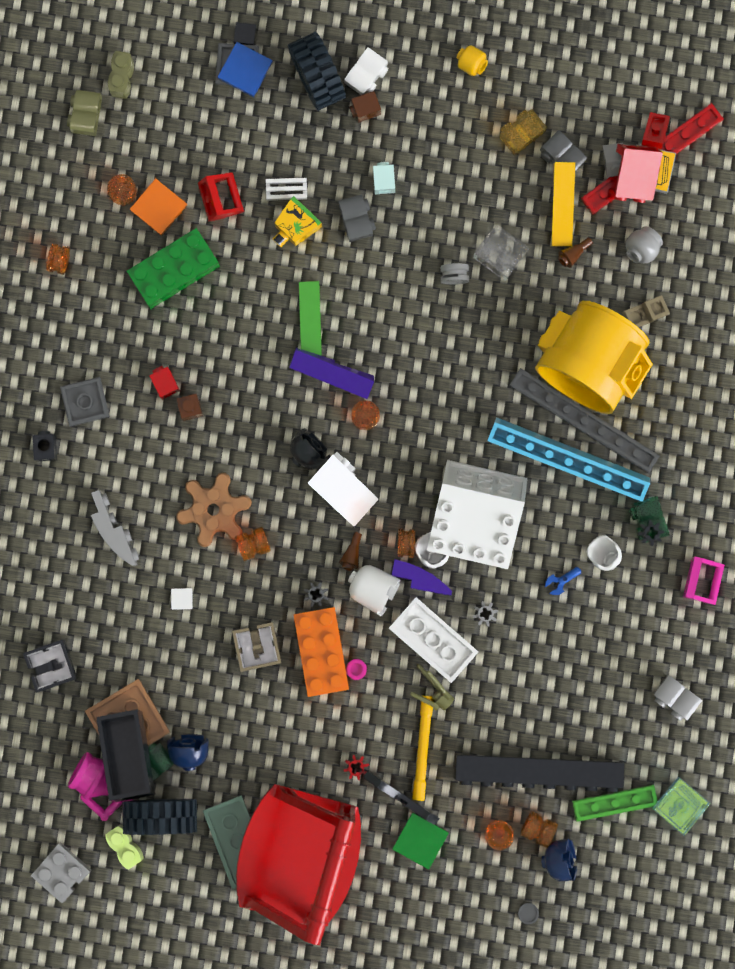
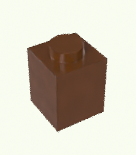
M375 91L351 99L352 106H349L352 117L357 118L358 123L381 115V107Z
M197 394L177 398L183 421L203 416Z

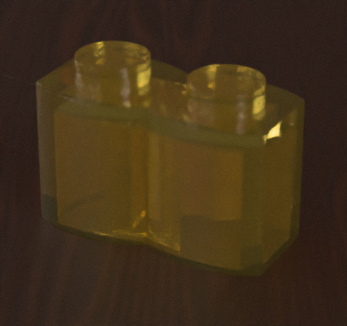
M533 109L528 112L526 110L522 111L516 117L518 119L513 124L508 122L500 129L502 132L499 138L514 156L547 130V126Z

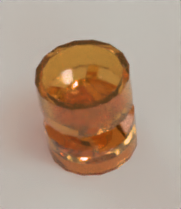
M263 527L251 530L249 535L245 532L235 536L244 561L255 558L257 553L263 555L271 552Z
M531 811L523 825L520 836L528 840L535 838L537 844L548 848L556 833L558 823L550 819L543 821L542 816Z

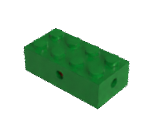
M195 228L127 270V273L149 308L152 309L214 271L220 265L198 229Z

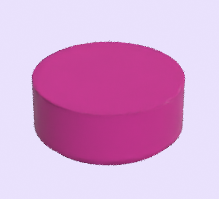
M353 659L347 664L346 672L351 679L359 680L366 675L367 667L362 660Z

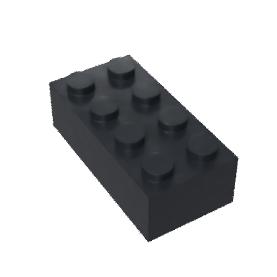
M135 709L96 717L109 801L120 802L156 795L143 712Z

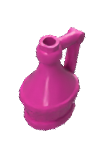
M86 752L72 773L67 787L78 791L81 794L80 799L102 821H107L122 805L123 801L112 802L104 810L92 799V797L108 796L103 759L93 757L91 753Z

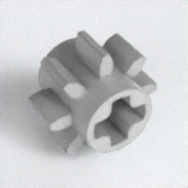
M482 601L481 608L474 607L478 612L472 617H478V625L486 622V626L489 627L490 620L497 621L493 615L498 610H492L493 603L485 606V603ZM483 608H486V611L491 612V615L488 616V620H485L484 617H480V613L483 612Z

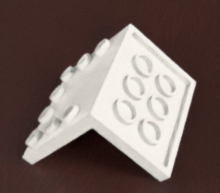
M447 460L427 551L508 569L525 504L527 478Z

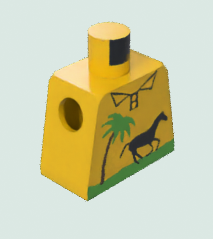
M293 196L275 221V227L279 232L272 240L280 248L288 240L297 246L322 227V222Z

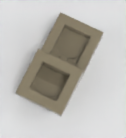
M662 295L622 312V316L638 328L670 314Z

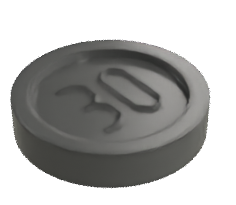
M532 903L522 904L518 909L520 921L524 924L535 923L539 917L538 908Z

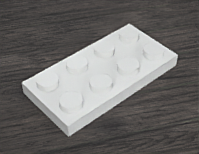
M417 597L389 627L394 634L450 683L456 679L478 653L473 646Z

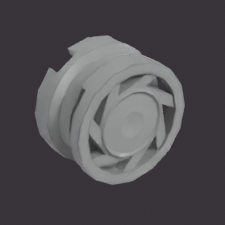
M452 263L441 265L440 269L443 273L441 277L442 284L458 285L469 282V276L467 275L469 271L468 264Z

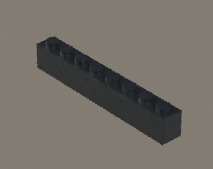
M456 755L455 780L459 781V785H472L473 781L480 782V786H493V782L501 783V787H514V783L522 784V788H535V784L543 785V789H555L556 785L564 786V790H576V786L585 787V791H597V787L606 788L607 792H618V788H624V763Z

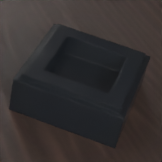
M236 22L234 44L238 42L242 45H254L256 24Z

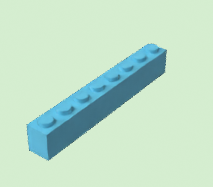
M497 417L487 440L643 502L650 485V477Z

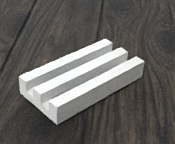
M307 178L266 179L267 201L290 200L293 196L297 200L307 199ZM303 184V186L270 187V185ZM303 191V194L271 195V192Z

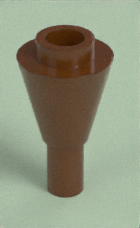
M587 237L580 244L559 251L558 260L561 265L572 268L584 250L593 244L592 240Z
M354 532L351 544L339 561L343 569L354 571V569L359 568V543L362 534Z

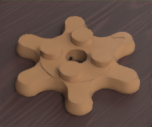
M219 473L215 478L214 485L210 488H203L196 480H190L185 485V490L191 495L193 504L188 509L178 511L176 519L182 525L188 523L198 525L200 532L197 542L202 547L211 545L213 536L217 532H225L232 540H238L243 533L242 528L235 522V516L239 511L248 510L251 507L252 501L246 495L233 497L229 494L228 487L231 479L226 473ZM217 504L219 506V513L214 516L208 513L209 505Z

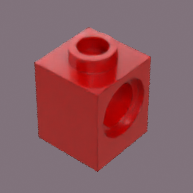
M160 366L152 371L153 374L149 375L162 400L180 391L168 367Z

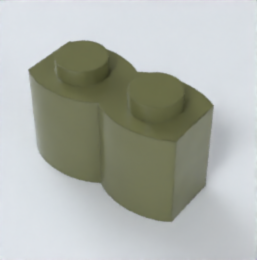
M115 51L111 59L112 72L108 78V89L112 97L127 99L131 90L130 78L134 72V62L130 53Z
M76 90L75 95L71 96L70 106L73 107L72 115L69 114L67 119V127H70L71 133L96 136L102 104L101 93Z

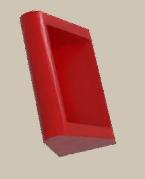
M232 172L206 176L198 182L208 221H215L244 212ZM227 180L235 208L223 210L215 183Z

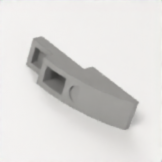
M100 490L92 492L91 494L98 513L92 514L91 517L100 535L120 558L134 567L137 566L139 555L136 548H131L129 541L132 540L129 530L124 529L123 526L115 528L114 525L117 524L114 513H109L107 506L110 505L106 493L102 494Z

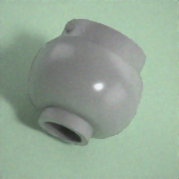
M647 226L632 232L626 240V254L628 258L635 263L645 264L652 262L659 254L660 247L663 245L662 238L654 229Z

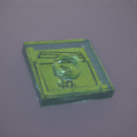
M677 777L652 809L685 836L711 803L684 780Z

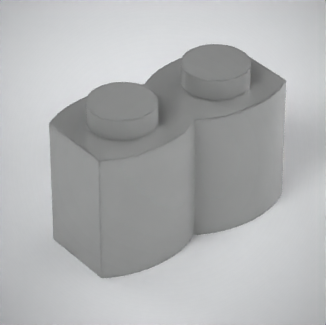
M670 675L666 676L653 693V696L656 697L654 701L663 708L668 706L672 709L671 714L680 721L682 719L688 720L702 702L699 697Z

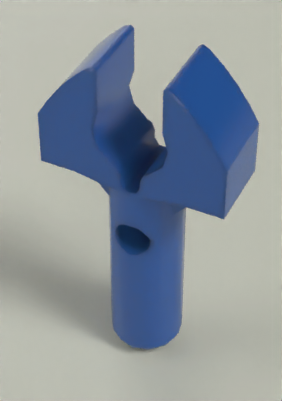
M575 567L560 578L555 577L554 574L549 576L545 582V587L552 582L559 583L557 589L549 594L560 595L565 592L563 590L564 584L580 575L581 569Z

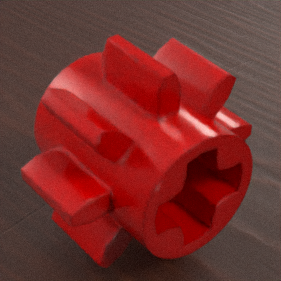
M353 755L351 762L345 760L349 767L345 768L344 772L349 771L351 773L349 779L354 775L360 780V775L362 773L366 774L364 767H368L369 764H363L364 756L359 760ZM361 763L360 768L362 771L352 772L353 767L351 764Z

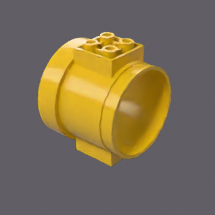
M580 301L572 315L558 311L556 316L551 319L549 328L539 340L538 346L542 350L543 355L535 369L548 384L573 401L591 410L612 414L622 396L630 399L633 398L653 364L644 351L650 344V341L641 329L617 312L595 302Z

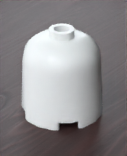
M365 565L358 572L353 571L348 580L351 583L349 593L353 600L377 615L382 616L387 610L385 605L388 599L393 600L401 580L374 566Z

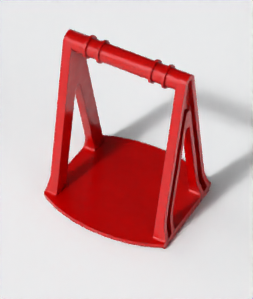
M274 784L253 812L241 842L236 871V890L239 907L258 912L305 942L320 945L325 927L328 926L342 905L355 875L361 844V822L358 807Z

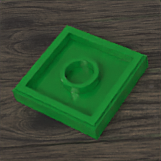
M412 812L392 850L429 870L449 832Z

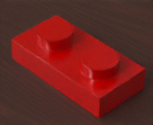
M650 112L642 139V146L662 149L670 116Z

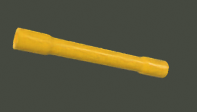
M421 695L432 702L434 701L433 696ZM422 701L420 706L421 718L416 773L412 800L425 801V778L430 723L433 707Z

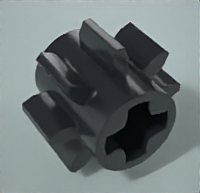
M648 520L647 526L639 525L642 530L637 535L642 536L641 543L649 541V545L653 546L654 540L662 541L659 536L664 531L659 530L660 523L652 525V521ZM650 529L655 531V535L651 537L646 535V531Z

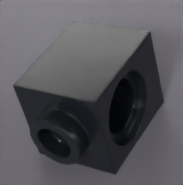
M39 431L38 435H32L34 460L36 462L57 461L56 436L50 434V431ZM43 441H49L50 447L46 451H41L40 444Z

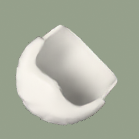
M429 532L417 539L414 547L423 565L429 568H438L447 562L449 556L427 551L431 534Z
M606 535L593 539L586 551L592 563L604 571L616 568L622 559L620 547Z

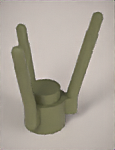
M418 664L417 668L437 691L432 697L434 702L414 692H411L410 695L432 706L436 711L439 708L446 710L454 701V697L444 689L430 671H426Z

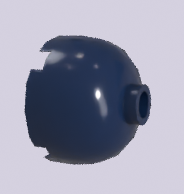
M184 734L181 735V739L175 740V737H172L167 741L169 759L177 767L183 768L184 771H193L206 761L209 741L208 738L204 740L203 735Z
M561 839L550 843L545 850V855L541 857L542 867L546 868L547 873L557 881H574L576 878L577 866H573V858L576 859V852L572 840Z

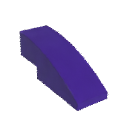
M394 559L392 576L412 580L411 589L448 596L452 595V591L431 573L410 563Z

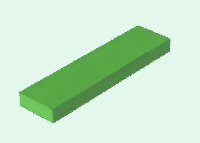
M319 281L299 282L301 349L322 356Z
M654 785L572 801L576 822L654 807L658 803Z

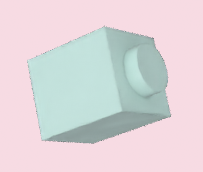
M388 162L377 163V166H373L375 194L395 193L394 165H389Z

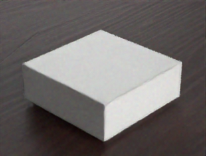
M171 589V609H193V589Z

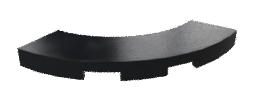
M369 771L364 775V779L376 788L405 804L406 807L428 822L437 824L440 818Z

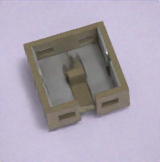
M273 622L258 625V630L250 631L249 628L232 631L240 672L282 663Z

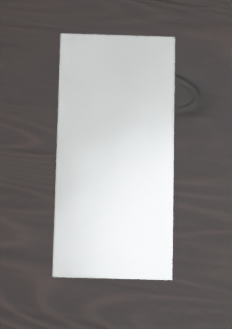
M334 455L329 458L308 482L314 490L353 526L378 501V498Z

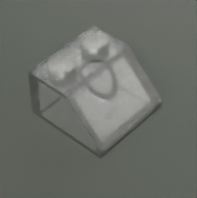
M496 225L475 251L473 258L507 281L530 248L502 227Z

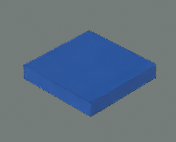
M236 42L218 75V79L254 97L273 60Z

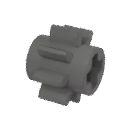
M311 582V589H304L308 593V597H305L304 600L310 599L312 601L311 607L315 603L322 606L321 601L329 599L324 596L328 588L322 590L321 582L318 584V587H314V584ZM319 589L322 597L313 600L311 591Z

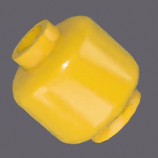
M472 45L465 49H460L456 57L458 59V68L471 76L482 74L488 64L486 53Z

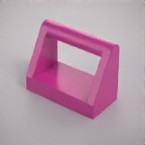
M692 557L683 598L716 605L725 565L700 557ZM702 564L716 567L709 599L695 595Z

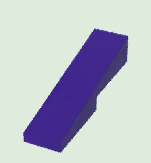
M298 348L295 349L289 366L293 370L365 399H368L374 383V375L337 364L333 359Z

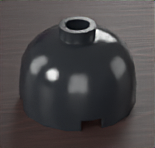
M304 428L292 439L290 451L293 457L291 460L297 467L302 466L309 470L320 468L331 456L330 454L326 456L324 453L327 448L312 432L309 435L305 433L307 429Z

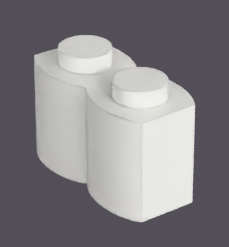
M368 47L344 79V83L360 95L372 92L377 86L375 84L376 80L379 77L383 78L389 69L387 68L388 61Z

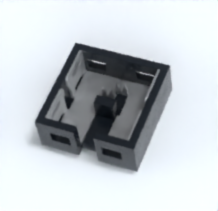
M65 640L23 653L28 669L34 668L37 675L31 677L36 693L78 679Z

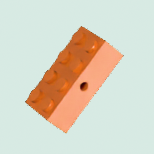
M335 607L293 614L308 697L349 690Z

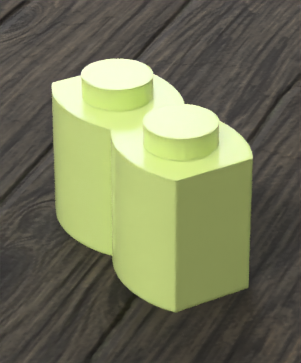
M120 824L105 834L108 845L117 852L120 863L129 870L144 859L139 846L132 842L131 835L123 834V825Z

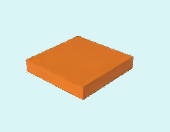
M155 178L130 208V211L162 236L186 208L187 203Z

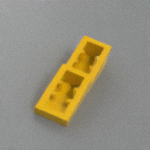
M575 162L553 163L551 246H572Z

